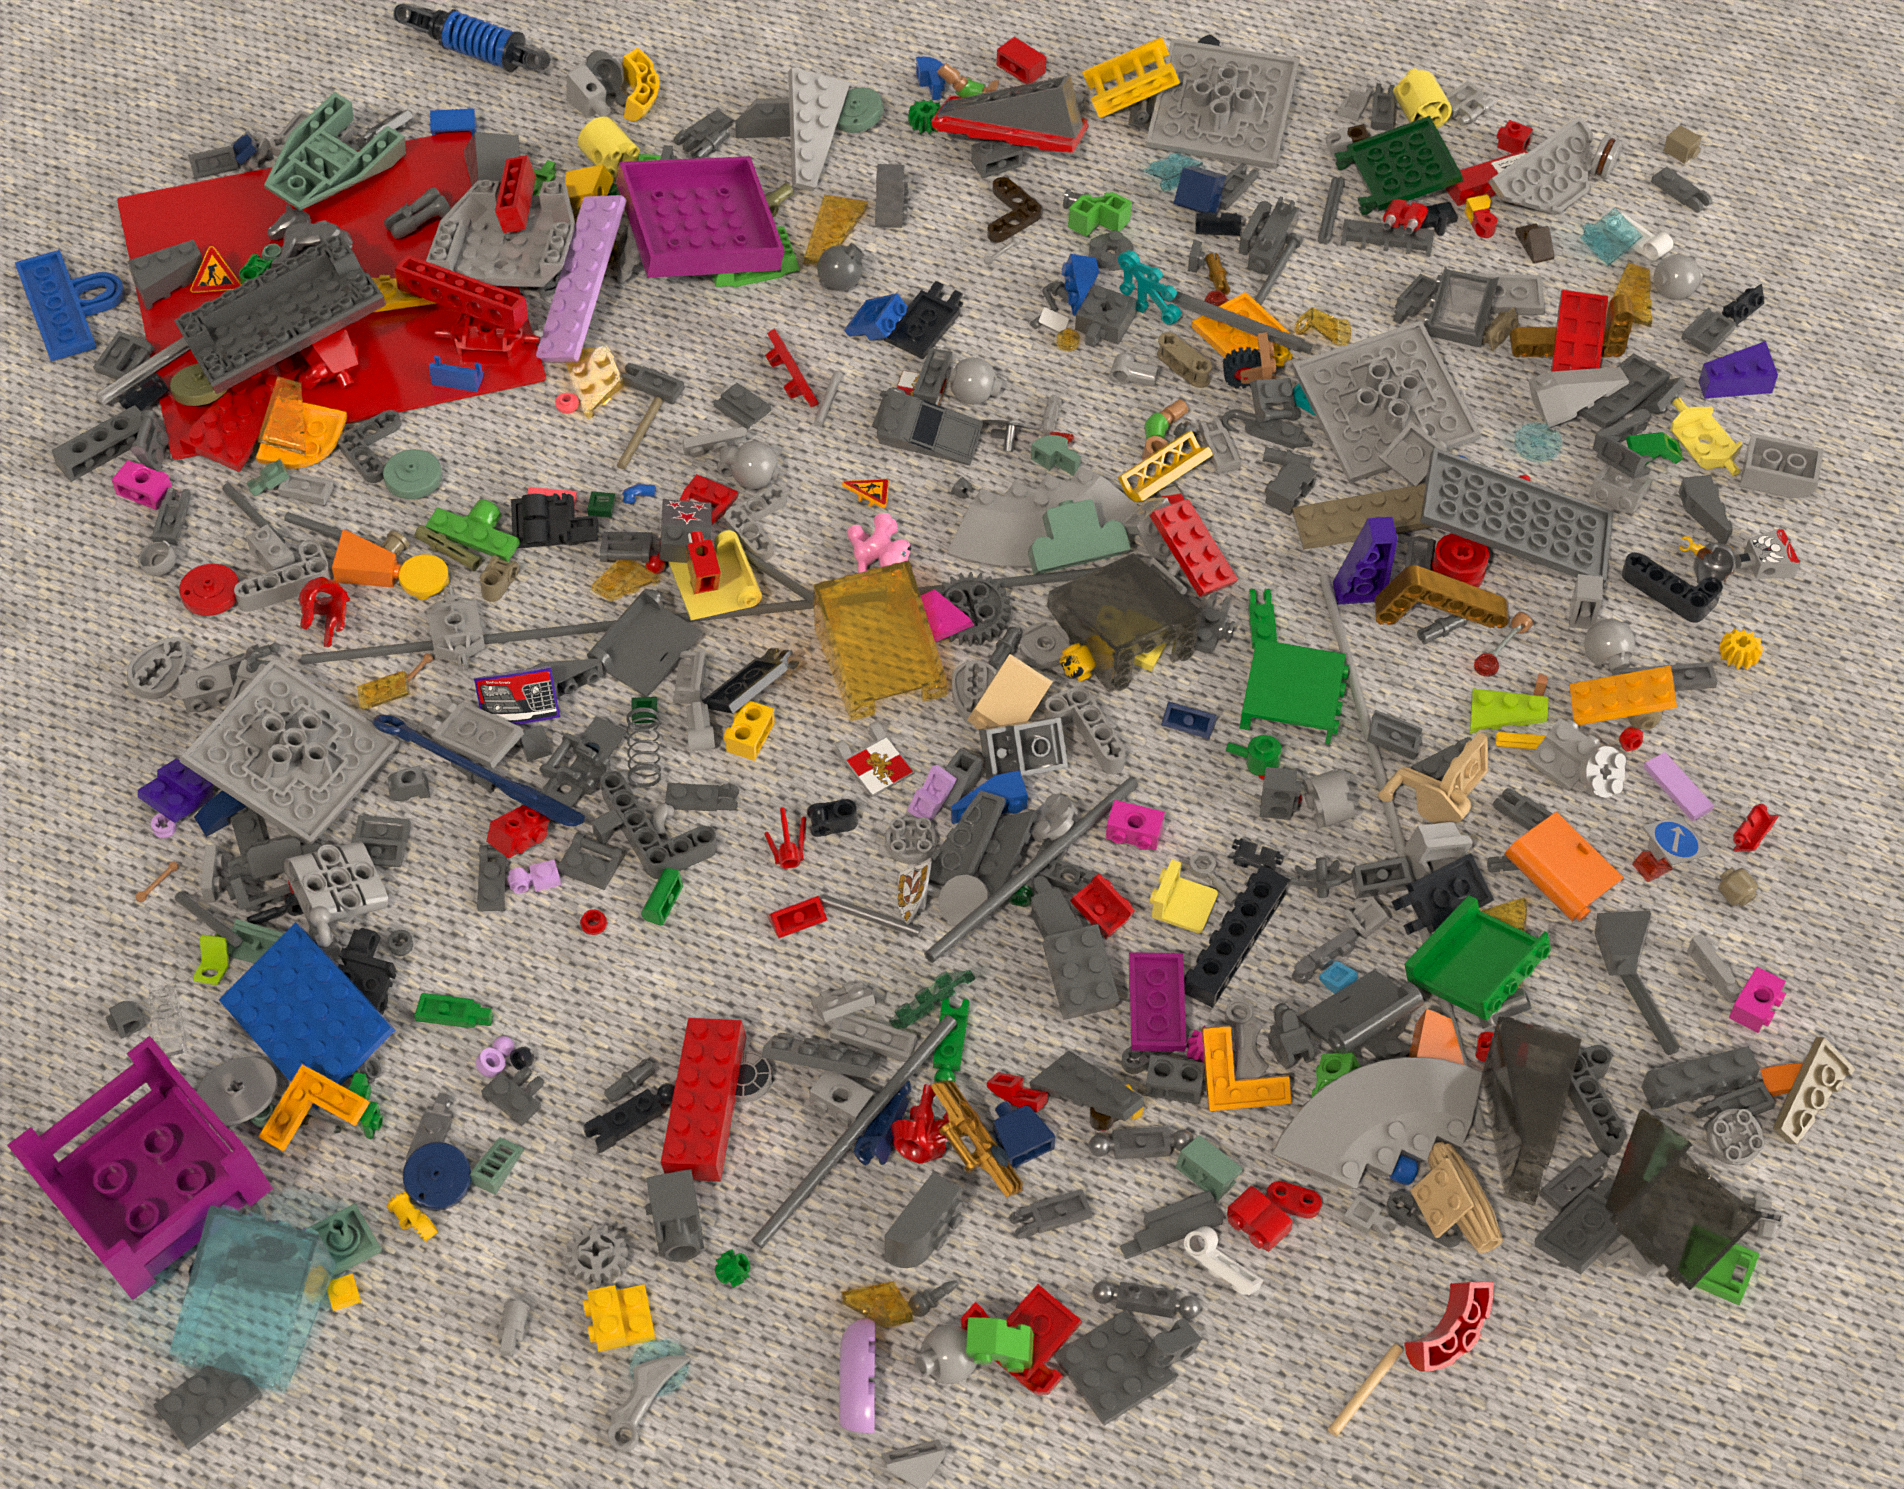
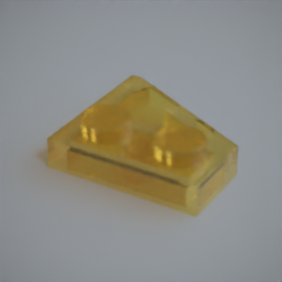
M617 560L591 585L592 591L612 602L626 594L638 592L639 588L651 583L653 586L657 585L660 579L659 576L633 560Z
M894 1281L841 1292L842 1304L883 1327H896L913 1322V1312Z

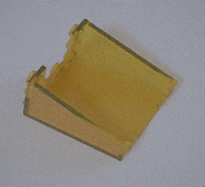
M909 560L813 584L815 633L850 721L875 715L876 700L921 689L922 702L947 696V679ZM933 688H938V689H939V690H938L937 692H935V693H932V694H929V693H928V692H929L931 689H933ZM861 707H868L863 712H856Z

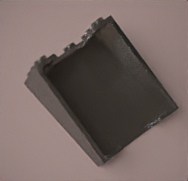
M1134 553L1049 591L1047 608L1061 628L1068 634L1073 644L1080 643V645H1086L1089 648L1096 664L1092 671L1108 693L1126 689L1131 682L1135 656L1143 652L1148 653L1156 646L1173 641L1170 657L1172 664L1180 660L1186 661L1194 654L1202 615L1201 610Z
M1499 1016L1482 1071L1483 1088L1504 1197L1535 1206L1544 1167L1549 1165L1553 1154L1582 1039L1568 1033L1551 1031L1540 1025L1520 1022L1512 1017Z

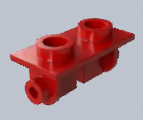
M1764 804L1755 805L1746 817L1748 821H1743L1733 834V841L1736 844L1733 851L1751 852L1757 849L1779 816L1769 815Z

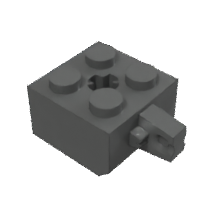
M1094 284L1078 310L1075 320V330L1086 334L1085 345L1094 348L1099 339L1119 345L1135 318L1136 298Z

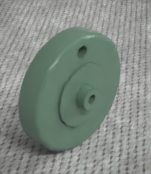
M864 87L848 90L836 125L837 128L844 132L857 133L874 126L880 120L884 111L880 95L875 90Z
M419 449L401 451L393 455L384 466L383 478L385 486L390 493L399 498L418 499L425 497L435 491L442 480L441 465L438 459L427 451Z

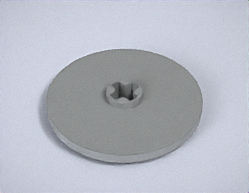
M241 1057L222 1063L209 1072L200 1083L197 1093L224 1125H234L252 1119L266 1109L277 1092L278 1078L273 1067L268 1062L255 1057Z

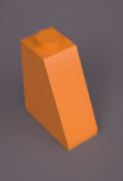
M342 530L332 565L335 581H338V583L393 588L395 579H399L398 575L401 567L400 564H397L396 555L352 532Z
M1426 1009L1415 1024L1409 1057L1442 1059L1465 1066L1452 1019L1438 1012Z

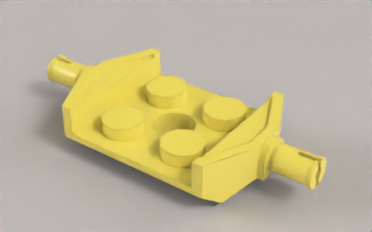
M1680 397L1676 398L1672 404L1680 414L1672 422L1671 432L1700 467L1706 470L1726 467L1732 476L1738 475L1741 469L1738 468L1733 460L1739 454L1743 443L1739 441L1735 444L1712 416L1714 410L1712 407H1687ZM1706 439L1710 444L1700 442L1699 440Z

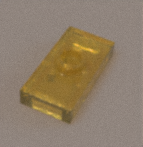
M404 670L357 686L359 706L362 710L410 695L408 676Z

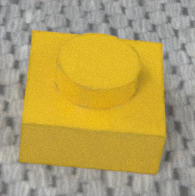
M353 1273L325 1282L333 1311L361 1303Z

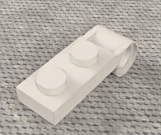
M1621 213L1607 224L1606 230L1651 261H1656L1673 248V241L1667 233L1661 232L1655 236L1624 213Z
M1203 1226L1187 1234L1184 1239L1185 1250L1188 1254L1202 1262V1265L1208 1268V1272L1219 1279H1225L1232 1284V1288L1238 1293L1251 1295L1258 1291L1264 1280L1215 1249L1218 1237L1212 1228ZM1198 1235L1204 1239L1205 1248L1198 1244Z

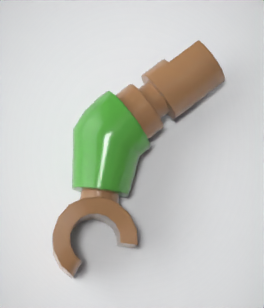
M948 63L942 65L936 72L949 85L953 84L952 87L956 90L955 93L959 97L996 91L999 85V80L990 82L988 87H986L983 83L965 78L963 75L960 76V72L955 67L952 68Z
M1178 399L1163 409V411L1153 413L1144 424L1146 443L1141 457L1142 461L1169 444L1165 440V433L1168 431L1169 426L1188 412V406L1183 400ZM1169 452L1165 453L1164 458H1168Z

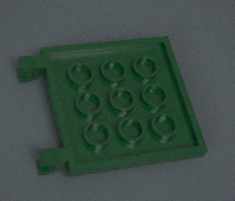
M1430 116L1347 145V151L1334 153L1338 170H1344L1351 162L1354 163L1370 194L1368 197L1358 198L1359 211L1362 216L1371 213L1375 207L1378 211L1387 209L1395 199L1409 201L1463 182L1462 174Z

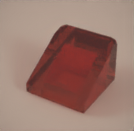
M1650 851L1641 852L1632 863L1647 882L1673 870L1665 858L1657 861Z

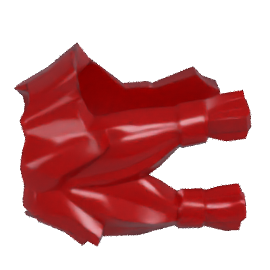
M319 577L308 581L299 594L298 601L302 613L300 626L307 630L312 624L314 614L326 615L324 647L329 648L332 645L335 626L336 632L344 629L345 614L347 613L346 602H349L350 598L338 581ZM319 592H324L331 595L330 597H323L321 599L315 598L316 594Z
M924 1084L920 1104L910 1108V1120H897L890 1125L893 1133L894 1148L903 1158L918 1164L942 1158L946 1149L945 1143L948 1141L946 1136H942L939 1132L940 1128L950 1122L948 1113L946 1111L943 1119L935 1121L932 1105L936 1094L928 1084Z

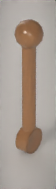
M426 653L423 656V660L406 679L397 684L396 689L402 692L424 665L432 662L433 656Z
M175 861L170 862L168 869L145 891H140L136 894V900L144 902L147 899V895L171 872L178 870V863Z

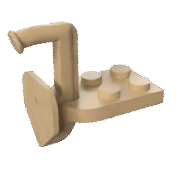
M1478 732L1472 741L1469 740L1466 743L1462 753L1452 760L1442 782L1411 768L1403 767L1395 772L1382 791L1378 793V797L1384 802L1392 801L1393 793L1403 783L1416 789L1417 810L1423 818L1433 824L1458 823L1462 821L1471 808V802L1467 796L1488 772L1487 736Z

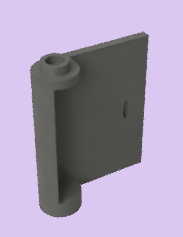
M644 589L587 653L588 659L601 660L603 671L644 697H648L682 659L680 653L689 651L703 635V631L665 609L661 601V595L653 589Z
M1372 970L1298 1016V1021L1328 1043L1333 1051L1346 1054L1421 1007L1424 1001L1420 991L1413 983L1407 982L1401 987H1397L1376 970Z

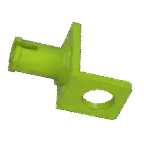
M218 933L214 936L202 934L200 936L202 961L193 975V981L219 985L229 966L227 939L221 937ZM206 970H215L218 972L213 977H205L202 975V973Z

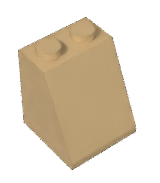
M1009 654L993 676L967 718V721L972 723L978 730L1028 721L1052 681Z

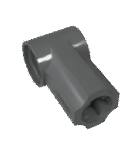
M1524 987L1518 988L1513 995H1510L1502 1003L1499 1011L1493 1013L1487 1021L1479 1018L1482 1029L1505 1021V1018L1532 1009L1530 999Z

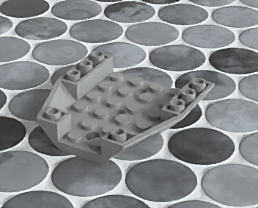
M490 180L477 181L440 221L426 261L493 286L543 287L563 268L576 227L566 183L556 181L543 182L539 197L532 195L526 229L516 233H503L495 213L500 182Z

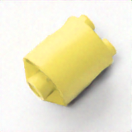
M1416 68L1411 69L1393 89L1396 100L1409 123L1430 116L1436 128H1439L1447 122L1451 115L1452 107L1434 75L1429 71H1418Z
M609 117L593 119L586 124L578 137L577 145L580 151L594 166L603 164L613 178L617 177L619 162L637 161L640 153L638 146Z

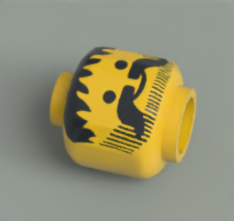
M1076 643L1061 651L1062 655L1059 658V662L1067 678H1077L1078 682L1092 676L1090 671L1096 667V662L1088 646Z

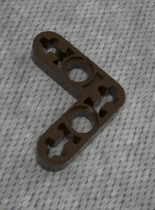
M998 177L993 181V194L1012 210L988 225V239L992 242L1000 243L1037 222L1041 218L1042 208L1037 201L1009 178ZM1013 198H1020V199H1022V201H1021V202H1014V201H1012V199H1013ZM1012 220H1017V221H1019L1020 223H1019V224H1016V225H1013V224H1010L1009 222L1012 221Z

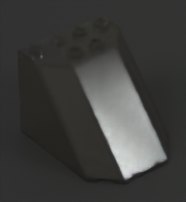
M1642 1109L1638 1113L1605 1209L1612 1216L1609 1220L1617 1227L1616 1229L1628 1241H1631L1646 1259H1649L1657 1268L1662 1266L1667 1270L1664 1275L1676 1287L1682 1284L1688 1290H1691L1762 1215L1725 1189L1705 1169L1694 1162L1686 1153L1693 1145L1690 1141Z

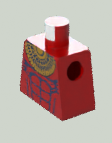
M702 531L691 532L688 534L689 544H687L686 561L693 593L699 594L718 590L721 571L713 542L710 539L704 540Z

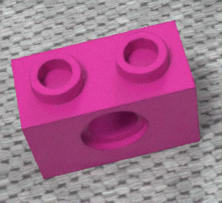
M129 460L126 461L112 479L116 495L158 510L161 506L167 490L172 488L169 475L150 469L141 463Z
M1114 800L1107 822L1106 839H1110L1118 844L1127 843L1135 845L1143 850H1156L1163 829L1165 812Z
M1756 966L1735 1002L1729 1018L1759 1033L1763 1025L1767 1027L1770 1025L1775 1015V1012L1771 1011L1774 1005L1780 1007L1786 996V993L1782 991L1786 981Z

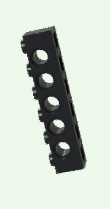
M1261 866L1257 874H1251L1246 884L1247 889L1244 893L1240 892L1235 899L1234 909L1232 912L1228 910L1224 915L1221 929L1219 931L1215 930L1212 933L1209 947L1207 950L1202 949L1199 953L1196 967L1194 970L1190 968L1184 977L1186 995L1214 1008L1287 895L1289 878L1264 866Z

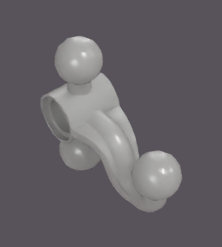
M316 906L309 914V920L314 925L309 927V934L338 966L339 963L334 960L341 959L339 957L340 948L336 935L330 932V926L328 925L331 914L326 907Z

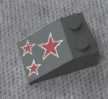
M662 500L659 559L667 562L687 563L686 548L687 544H689L688 534L691 532L702 531L704 540H711V503Z

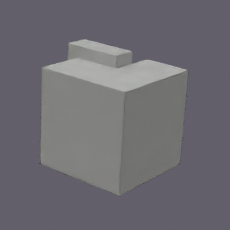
M1454 822L1418 825L1403 849V853L1416 880L1465 856L1473 843L1469 835H1460Z

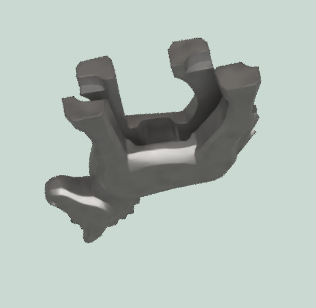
M289 204L286 205V212L267 231L268 237L271 240L284 238L281 255L276 260H273L271 268L278 267L289 258L301 255L310 247L322 244L331 236L341 234L349 247H353L351 245L353 244L352 238L347 231L341 230L340 227L332 223L311 224L310 216L306 211L293 209Z

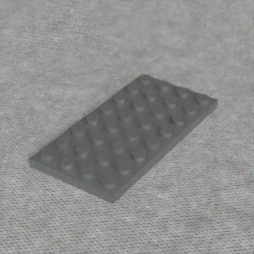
M1433 448L1428 466L1420 517L1421 523L1576 578L1578 574L1603 577L1604 585L1607 579L1613 511L1441 449Z

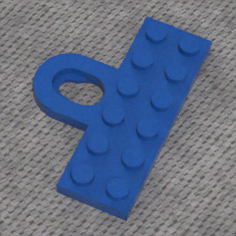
M60 250L14 262L50 361L95 349V341L85 317L110 310L123 300L125 292L121 279L112 273L97 272L71 280ZM106 287V291L91 300L79 298L85 291Z

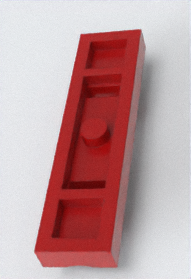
M774 328L767 332L774 345V348L765 354L768 362L772 367L784 363L793 378L783 386L789 398L793 399L803 395L811 408L818 405L817 398L776 329Z

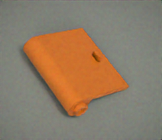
M1557 812L1517 839L1504 853L1572 922L1576 919L1579 922L1582 921L1591 912L1588 907L1592 902L1624 878Z

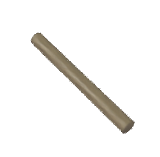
M655 397L618 461V468L626 469L663 403L660 397Z

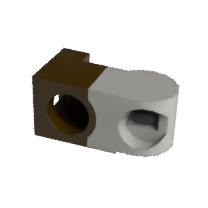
M1361 124L1330 132L1326 136L1325 141L1330 155L1335 157L1334 153L1347 151V145L1369 138L1365 125Z

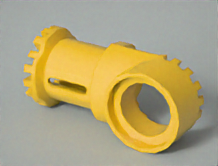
M407 1192L399 1193V1196L396 1194V1198L391 1197L392 1200L388 1201L389 1203H387L386 1207L389 1212H394L399 1219L401 1229L406 1230L414 1227V1230L418 1229L417 1234L421 1233L419 1236H424L422 1239L425 1242L438 1233L437 1228L426 1214L419 1209H415L410 1202Z

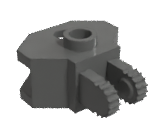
M1285 1003L1276 1004L1273 1009L1275 1024L1270 1026L1271 1031L1268 1035V1042L1277 1062L1285 1069H1290L1295 1063L1293 1056L1295 1054L1303 1057L1306 1063L1312 1062L1315 1054L1307 1026L1302 1025L1298 1021L1296 1012Z

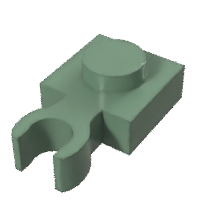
M279 459L274 463L266 465L263 470L259 471L261 474L259 477L249 480L246 484L252 495L257 496L265 488L271 490L290 477L285 465Z

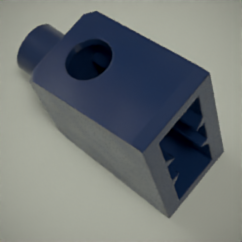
M1004 1101L995 1108L999 1118L993 1122V1135L997 1145L1008 1155V1162L1013 1169L1055 1149L1054 1133L1029 1106H1023L1014 1111L1010 1102Z

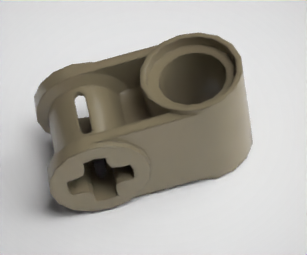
M496 555L491 557L487 567L480 575L481 594L484 600L495 602L503 597L509 585L513 583L518 574L519 564L513 561L510 563L501 560Z

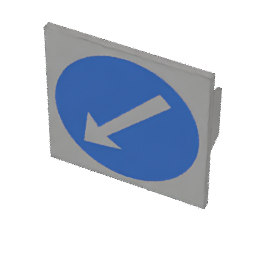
M1681 815L1642 825V829L1649 837L1647 848L1657 861L1665 858L1672 866L1711 854Z

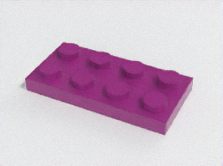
M1129 952L1131 1051L1186 1052L1183 953Z

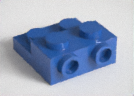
M898 293L868 299L863 303L844 331L850 337L866 335L869 340L885 339L895 329V324L906 314L907 305Z

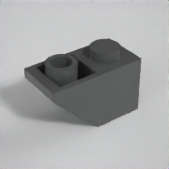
M960 748L945 769L956 778L952 790L942 807L950 811L953 804L972 791L980 780L982 772V759Z

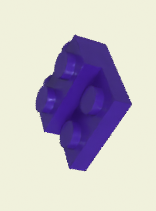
M176 758L157 770L156 779L138 789V798L176 823L213 798V784Z

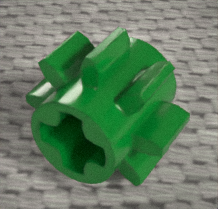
M733 1249L716 1259L715 1274L721 1283L727 1284L730 1282L734 1288L749 1278L750 1262L744 1254L738 1253L735 1255Z

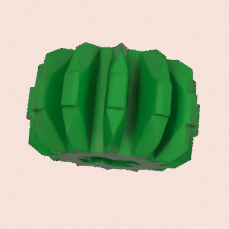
M923 98L922 102L915 101L914 105L910 106L908 122L913 131L919 130L920 135L924 131L929 135L931 131L938 133L936 128H933L931 120L941 108L940 102L934 103L933 99L925 101Z

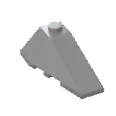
M1620 367L1555 371L1528 379L1532 401L1548 427L1573 419L1582 408H1591L1594 406L1595 400L1600 397H1608L1629 384L1628 378Z

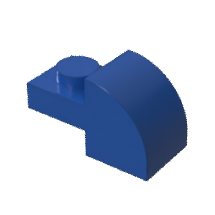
M916 57V75L919 86L929 87L933 101L941 100V91L945 89V80L936 72L943 63L932 57Z

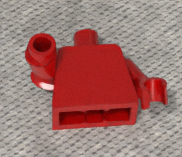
M346 329L333 333L300 351L311 366V368L299 375L297 384L300 389L311 390L320 381L326 382L336 378L341 389L354 384L349 372L358 365V346L350 341Z

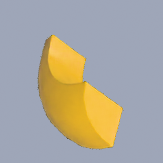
M638 47L623 56L622 61L624 80L633 90V93L627 97L624 118L629 121L639 120L651 109L659 90V75L656 74L653 68L654 64Z

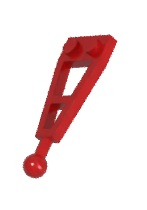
M696 474L684 489L679 500L690 501V499H694L699 502L711 503V507L715 508L711 511V524L713 525L725 515L726 511L736 501L738 491ZM660 551L657 555L650 556L649 563H646V569L651 574H660L665 568V561L659 559Z

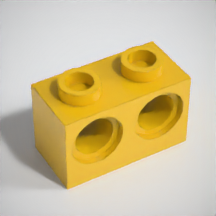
M748 701L742 708L738 709L735 712L732 726L727 727L724 733L723 741L726 742V752L755 761L775 723L774 708Z

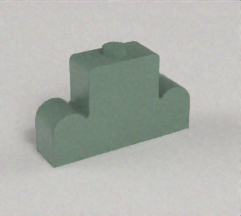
M1091 499L1073 503V500H1066L1060 502L1058 507L1048 509L1042 516L1047 537H1039L1032 543L1028 549V558L1034 575L1123 555L1130 551L1131 548L1122 523L1110 520L1100 527L1094 502Z

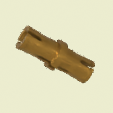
M1210 253L1205 257L1210 273L1208 274L1209 279L1214 284L1217 296H1221L1220 290L1222 295H1228L1230 287L1226 280L1227 272L1222 267L1219 254L1215 253L1213 255V253Z

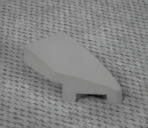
M1367 88L1366 92L1363 93L1350 90L1349 97L1345 98L1340 105L1337 115L1358 121L1372 96L1373 89Z

